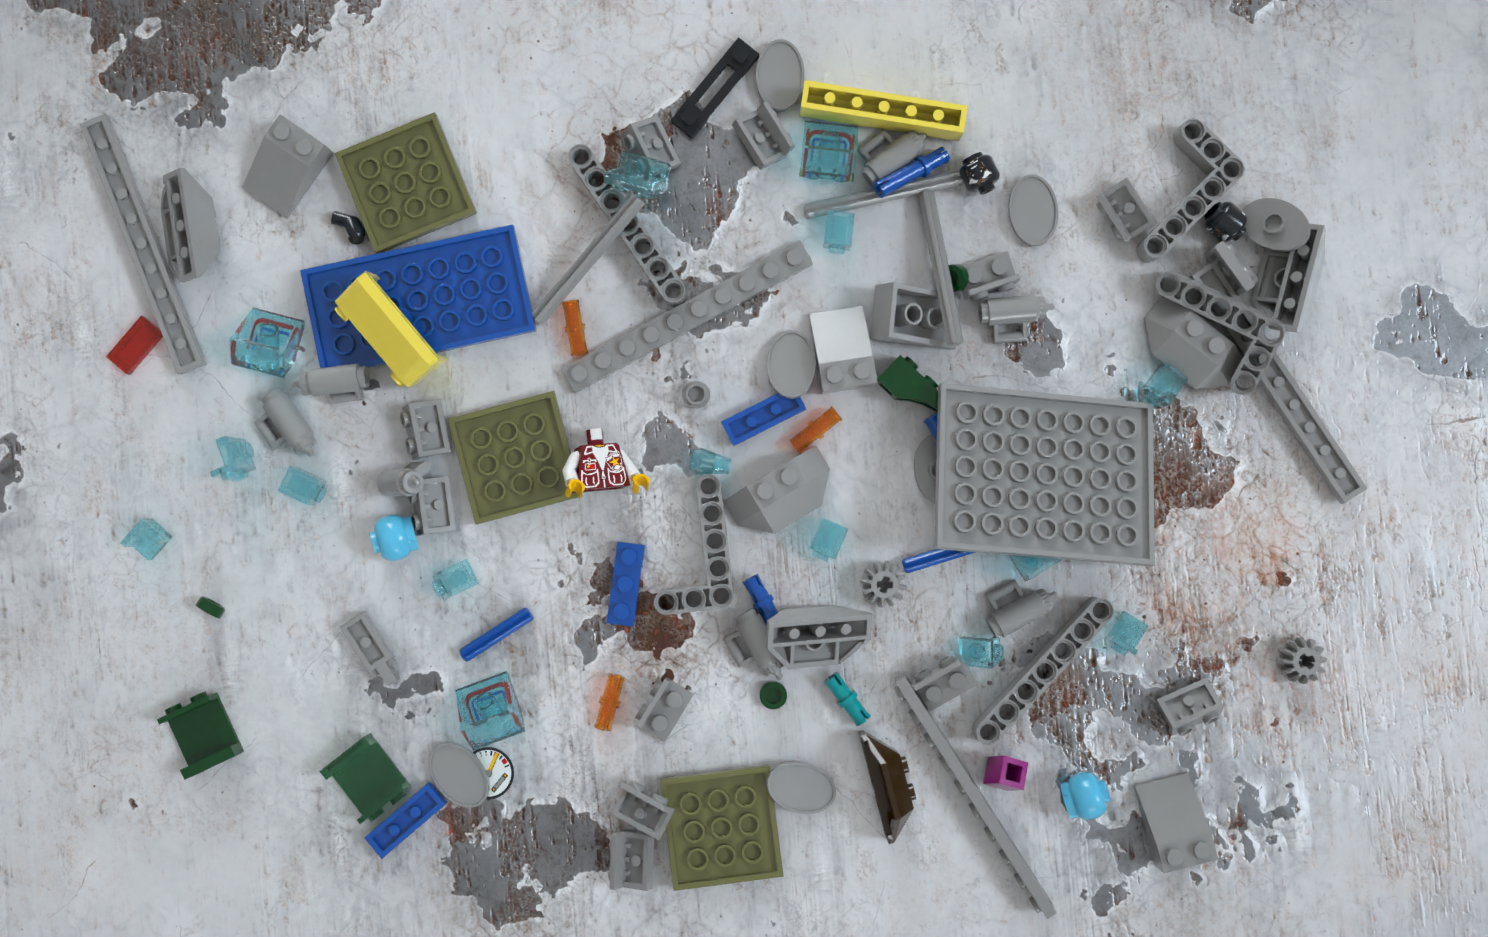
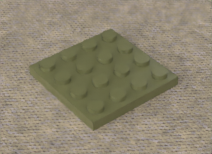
M435 112L334 153L376 254L388 251L477 214Z
M555 391L448 419L475 525L578 498L577 493H571L569 498L565 496L567 487L562 470L571 454Z
M769 764L660 778L662 796L668 799L666 805L675 809L666 826L674 891L784 877L774 800L770 797L766 788V779L770 773Z

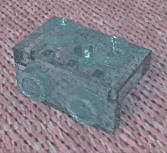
M623 151L620 153L618 168L605 171L604 183L614 185L613 188L618 191L632 190L638 192L637 195L639 197L654 198L655 195L668 190L671 165L663 161Z
M230 436L216 439L225 466L210 471L212 477L222 478L223 481L232 479L233 482L249 477L248 473L256 470L252 459L254 451L249 442H246L245 439Z

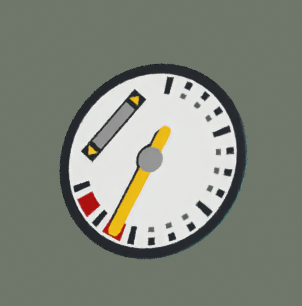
M484 747L474 751L473 753L481 761L488 774L490 789L486 799H495L502 796L510 788L514 778V768L510 758L503 751L493 747Z

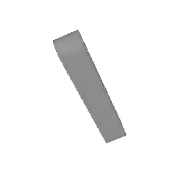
M577 144L569 151V161L604 215L610 220L626 200L592 150L584 144ZM585 154L589 156L585 164L579 165L575 163L579 155ZM600 176L604 178L601 186H591V180L594 177ZM615 198L620 201L617 208H606V203L609 199ZM635 216L631 220L635 223L634 228L629 232L622 231L619 236L664 302L669 306L676 307L686 299L685 286L639 218ZM642 242L650 245V250L645 254H640L636 251L637 245ZM657 264L666 267L665 273L661 276H654L651 273L652 268ZM673 286L681 289L680 296L675 299H671L666 295L667 290Z
M1092 597L1085 601L983 711L972 725L973 735L981 743L993 745L998 742L1101 631L1114 615V608L1111 602L1098 597ZM1097 603H1101L1104 608L1103 614L1100 617H1095L1093 614V607ZM1078 623H1083L1085 626V633L1081 637H1076L1074 633V628ZM1060 643H1064L1067 647V652L1063 657H1057L1055 653L1056 647ZM1042 663H1046L1048 673L1044 677H1038L1037 667ZM1027 683L1030 687L1029 694L1025 697H1019V686ZM1003 704H1010L1011 713L1007 717H1000L999 709ZM991 724L993 728L991 735L981 737L980 729L982 726Z

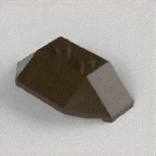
M864 730L859 731L888 844H892L896 841L914 809L912 800H916L913 784H907L905 773H909L905 756L900 757L896 749Z

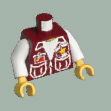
M601 428L586 430L587 445L574 449L562 470L567 487L565 496L568 498L571 496V493H577L580 499L583 492L623 489L630 486V483H633L632 492L637 494L640 489L639 485L648 491L650 483L649 477L639 472L625 451L620 449L618 443L604 444Z

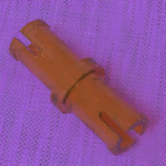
M579 300L562 302L566 321L564 331L568 333L571 356L588 354L584 335L586 325L582 323Z
M831 406L829 410L814 422L810 420L807 423L809 426L789 441L801 453L818 438L820 440L824 438L823 434L839 421H842V418Z
M608 673L604 694L599 698L601 705L594 725L595 728L605 731V728L606 731L612 730L616 709L620 708L621 705L619 698L625 681L624 676Z

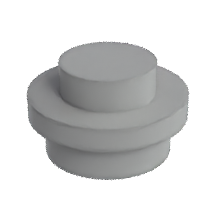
M700 381L690 382L683 390L685 403L691 408L704 407L710 399L709 388Z

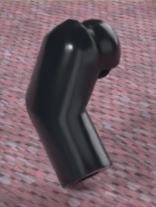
M334 211L331 217V224L345 227L351 244H361L365 236V229L360 219Z

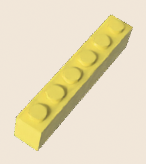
M805 80L799 116L908 133L909 131H913L916 134L926 133L928 137L959 141L964 133L968 106Z

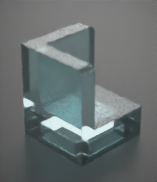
M141 519L121 541V544L124 547H134L147 560H153L173 536L154 519Z

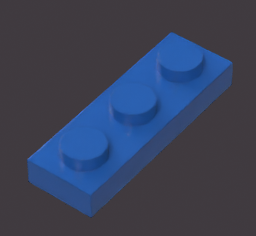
M777 393L721 421L734 447L805 411L806 407L801 397L787 399Z
M617 542L606 623L634 627L645 545Z
M429 782L364 839L383 859L440 810L447 801Z

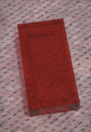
M141 315L106 357L124 373L131 375L162 339V333L155 324Z

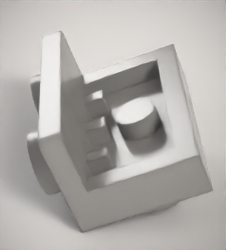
M767 101L761 103L757 110L736 119L732 123L733 128L760 170L785 159L795 147L790 134L786 132L776 112Z
M1128 177L1104 193L1096 196L1099 201L1096 204L1097 208L1104 217L1109 216L1114 224L1111 226V229L1119 240L1123 238L1125 242H1128L1157 223Z
M633 780L630 784L620 782L618 787L622 788L623 791L611 814L651 837L660 840L675 809L666 805L668 799L657 793H653L652 796L644 793L646 787Z
M629 829L612 833L609 842V850L611 852L610 868L608 871L609 888L611 890H617L622 887L643 891L651 890L653 884L654 838L642 831Z

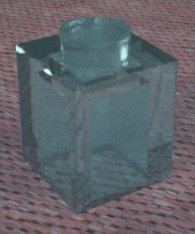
M827 210L823 248L829 249L828 252L844 254L845 250L850 251L855 213Z
M1164 363L1158 366L1140 392L1145 395L1144 399L1148 403H1152L1154 407H1165L1170 405L1189 379L1169 363Z
M290 466L278 491L306 505L315 506L317 502L320 503L326 494L327 488H325L327 481L299 467Z
M822 518L809 548L814 550L812 555L826 562L829 557L836 559L849 529Z

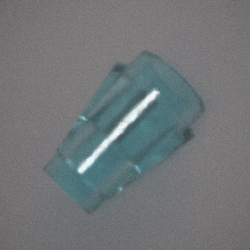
M700 448V450L693 449L690 460L691 471H696V474L729 473L731 458H726L704 448Z

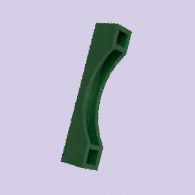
M899 355L877 378V384L894 400L913 402L938 412L937 383L928 375L923 377L916 370L918 368L917 364L908 356L903 358Z

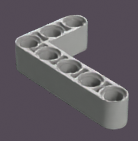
M1192 118L1185 121L1174 132L1173 140L1175 145L1206 176L1138 244L1137 256L1143 262H1154L1166 254L1244 174L1245 167L1241 159L1198 119ZM1185 129L1192 131L1194 139H1189L1185 135ZM1204 148L1212 151L1213 158L1205 155ZM1224 167H1228L1232 171V177L1226 176L1223 170ZM1205 186L1212 188L1214 192L1213 197L1206 194ZM1186 205H1191L1194 208V216L1186 212ZM1167 223L1172 224L1176 228V235H1172L1167 231ZM1148 242L1156 245L1157 254L1149 252L1147 248Z
M1167 271L1161 274L1155 283L1156 290L1160 295L1253 339L1230 382L1231 388L1236 394L1242 396L1251 394L1257 387L1285 336L1286 329L1284 324L1268 314L1179 272ZM1170 276L1176 280L1177 286L1174 291L1164 289L1162 282L1165 277ZM1195 288L1201 291L1202 300L1199 303H1193L1188 299L1187 294L1190 289ZM1224 301L1228 306L1227 313L1224 315L1216 314L1213 311V303ZM1242 313L1251 314L1254 318L1253 325L1250 327L1241 326L1238 322L1239 315ZM1269 325L1278 327L1280 336L1276 339H1268L1264 335L1265 327ZM1255 350L1264 352L1266 361L1261 364L1252 362L1250 359L1251 352ZM1240 375L1249 376L1252 380V385L1248 388L1240 387L1237 384V377Z
M712 474L702 475L696 483L707 584L660 591L654 599V606L663 615L722 609L728 607L733 601L734 591L722 488L719 479ZM706 479H712L716 482L717 488L712 494H705L701 489V484ZM709 506H715L720 511L719 518L714 522L708 521L704 516V511ZM712 533H718L723 538V544L718 549L711 548L707 543V539ZM720 560L726 565V572L721 576L714 575L710 569L712 562ZM718 588H725L729 592V599L724 603H719L714 599V591ZM689 592H699L702 597L701 604L691 606L687 602V594ZM664 594L671 595L675 601L673 608H662L660 597Z

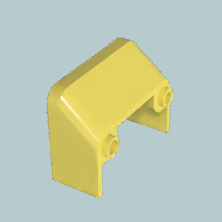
M365 271L335 300L338 305L335 311L345 322L347 320L352 322L393 371L390 373V376L400 387L403 385L408 388L414 387L448 359L444 355L436 354L377 283L380 278L376 274Z

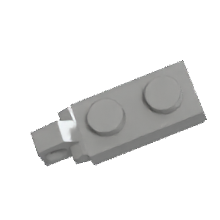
M366 611L361 612L340 626V629L369 673H372L375 677L380 675L387 686L400 679L393 667L397 664L395 656Z

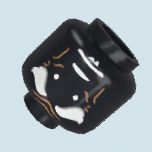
M978 152L962 161L963 166L960 168V175L969 192H979L980 195H984L996 188L994 183L999 180L1000 173L990 155H983L982 152Z
M1218 202L1205 214L1206 230L1221 242H1228L1232 239L1236 241L1246 232L1247 217L1232 202Z

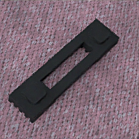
M738 37L672 117L671 123L693 139L738 81L744 77L758 60L759 53ZM727 66L735 70L703 110L695 105Z

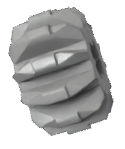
M884 561L883 570H881L878 562H874L873 567L876 572L873 573L870 569L866 568L864 572L871 576L870 579H860V583L869 584V587L862 589L861 592L862 594L872 592L868 598L869 603H873L878 597V607L882 608L884 606L885 599L889 606L892 607L894 606L892 596L899 600L903 599V596L897 590H907V585L899 584L898 582L904 580L906 575L900 574L895 576L900 569L898 565H895L889 572V561ZM886 576L888 578L886 581L890 582V587H885L884 592L879 591L881 587L877 586V581H882L883 577Z
M1296 637L1295 642L1287 640V649H1278L1281 654H1284L1283 658L1276 660L1277 663L1284 664L1280 669L1281 674H1288L1289 681L1295 682L1298 680L1301 684H1307L1308 679L1312 681L1318 680L1316 672H1326L1320 666L1321 663L1328 661L1326 657L1320 656L1324 649L1321 646H1315L1316 641L1313 639L1305 641L1304 637ZM1301 655L1304 656V660L1299 659Z

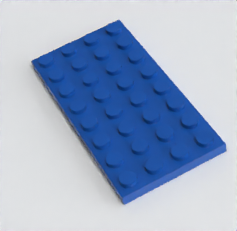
M513 224L300 270L320 368L357 363L360 366L366 365L367 368L386 364L350 320L345 322L335 311V308L338 306L335 300L365 271L376 274L380 278L377 283L436 353L537 331L532 315L533 311L515 226Z

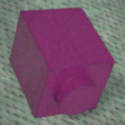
M1004 755L990 756L987 759L983 784L1006 791L1024 790L1028 762Z

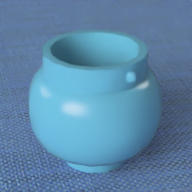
M399 515L382 517L375 523V531L370 532L375 554L381 553L385 560L398 561L407 557L411 551L418 550L410 515L402 518Z
M1091 772L1074 774L1069 778L1068 782L1060 784L1064 803L1071 819L1080 817L1084 820H1093L1099 818L1107 810L1106 802L1111 801L1105 780H1099Z

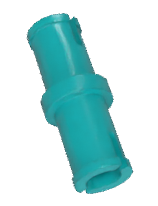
M838 672L833 673L824 681L825 685L828 686L837 698L838 706L846 710L856 726L862 725L867 721L866 718L869 719L871 717L856 698L858 694L855 690H850Z

